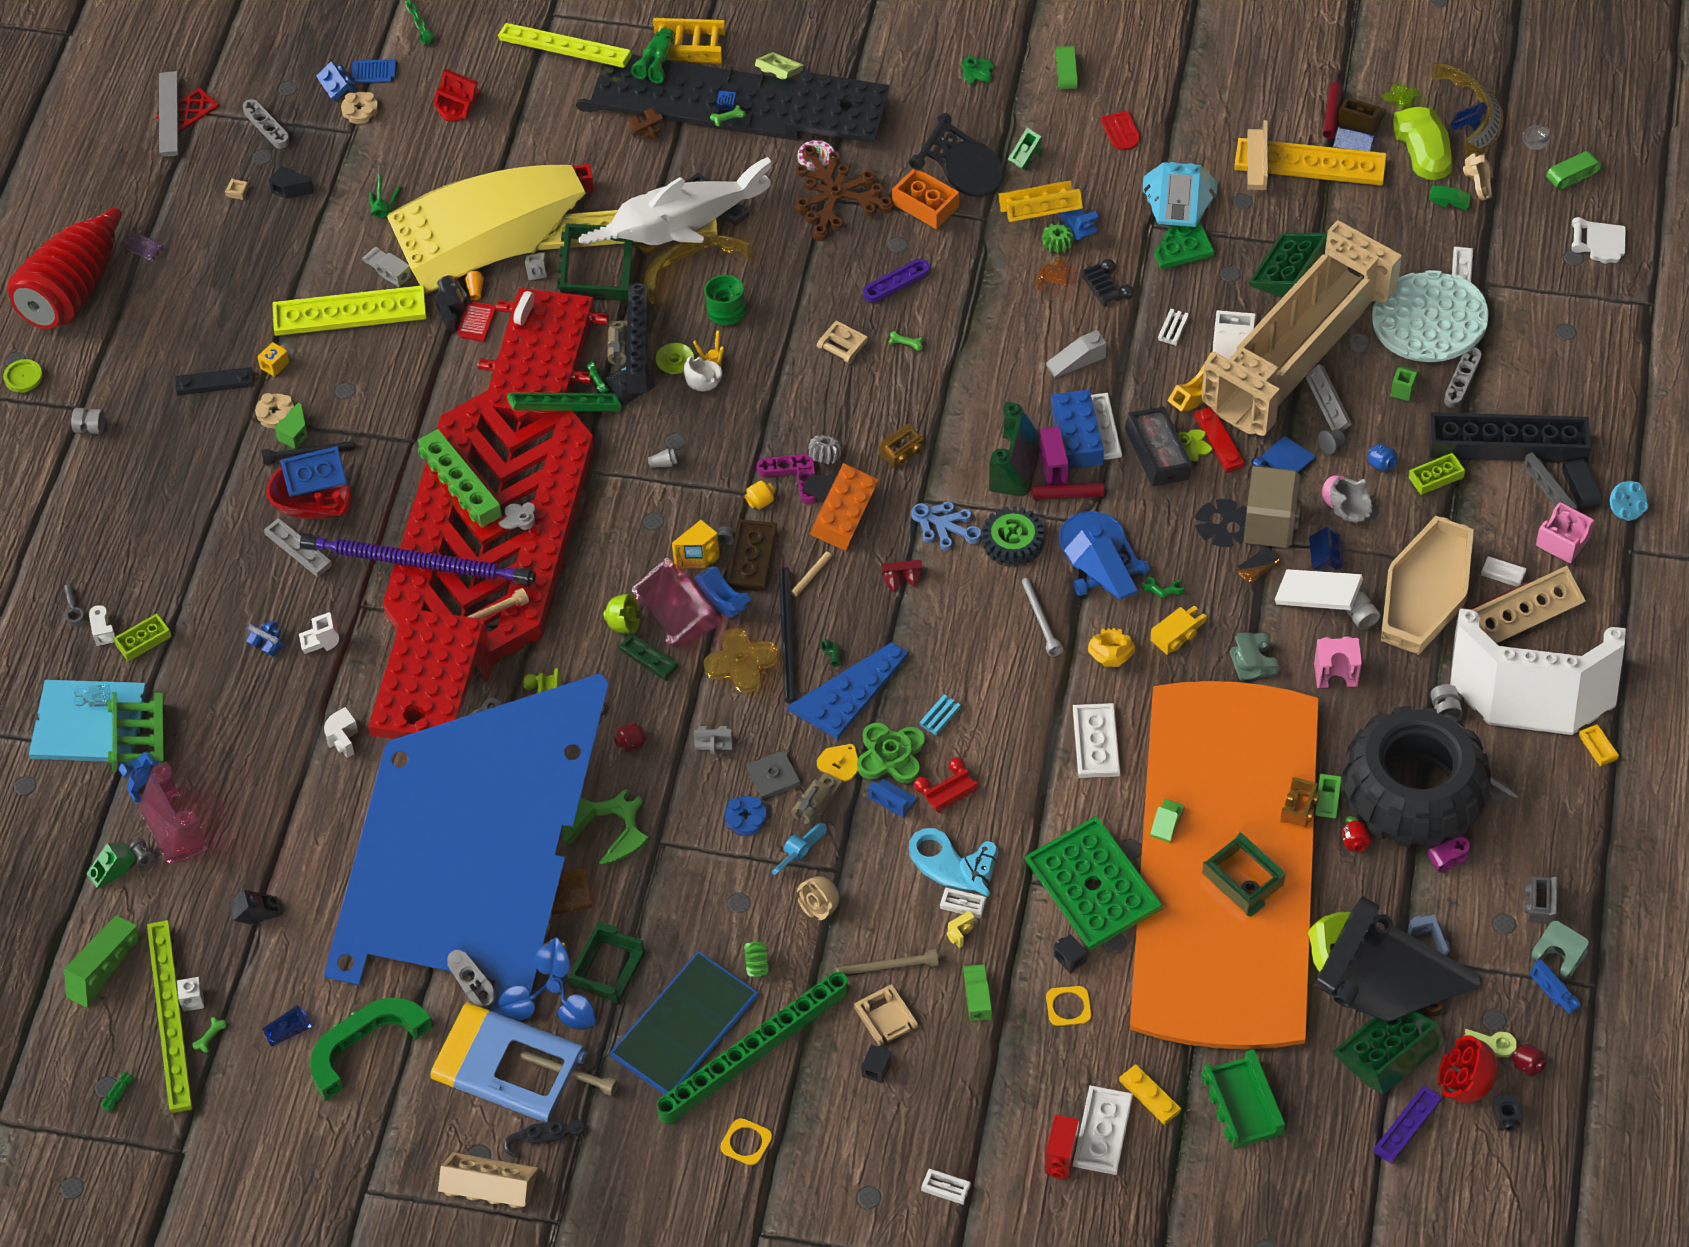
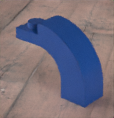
M1082 209L1058 213L1063 225L1066 224L1067 228H1071L1075 240L1094 235L1098 232L1095 225L1098 219L1096 210L1084 214Z
M709 567L694 577L706 598L725 616L733 618L748 607L746 603L751 600L749 594L735 592L726 583L717 567Z

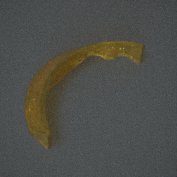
M715 235L703 236L704 242L702 243L677 242L667 247L653 259L644 277V284L648 286L650 302L652 304L656 303V274L659 269L709 246H718L725 252L739 251L749 260L751 259L750 244L733 237Z

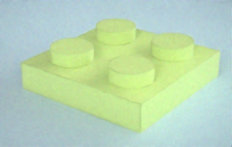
M774 52L757 58L755 66L761 68L763 72L774 73L780 79H787L800 73L804 66Z

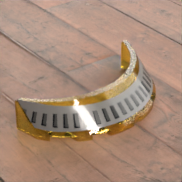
M1435 62L1432 73L1433 80L1450 79L1457 86H1468L1475 91L1484 116L1477 130L1465 139L1463 156L1484 153L1499 138L1503 127V111L1498 99L1486 86L1467 73L1455 67Z

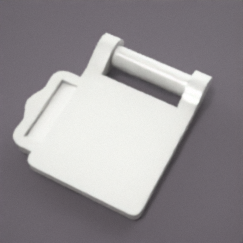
M1579 217L1572 220L1574 242L1572 243L1571 250L1573 252H1591L1590 257L1592 260L1600 261L1604 264L1610 262L1618 263L1621 256H1624L1625 226L1589 222ZM1583 228H1587V245L1581 242Z

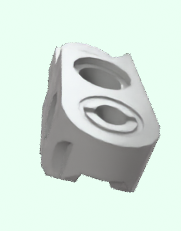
M452 951L448 955L447 965L473 1004L482 1008L492 1006L497 998L495 988L465 951ZM468 973H475V977L472 981H465V977ZM482 992H487L488 996L486 999L480 998Z

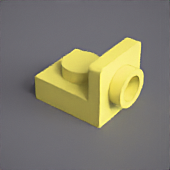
M968 911L948 923L947 936L959 948L963 947L964 944L963 935L969 933L974 927L973 914Z

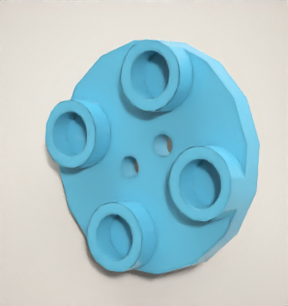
M1624 481L1613 489L1609 502L1613 513L1618 518L1627 521L1634 520L1648 509L1646 492L1639 482Z

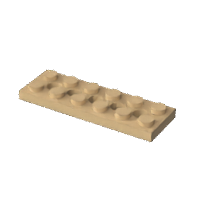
M1565 566L1472 610L1477 612L1480 617L1479 628L1497 644L1583 604L1586 600L1568 566ZM1555 587L1562 590V597H1557L1554 594ZM1538 595L1545 598V605H1540L1537 602ZM1521 603L1528 606V613L1520 610ZM1504 611L1511 614V621H1506L1503 618ZM1486 619L1494 622V629H1489L1486 626Z

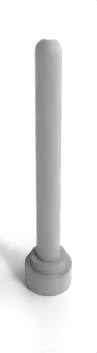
M1023 578V587L1047 640L1046 651L1050 657L1058 656L1063 652L1062 644L1054 638L1030 580Z

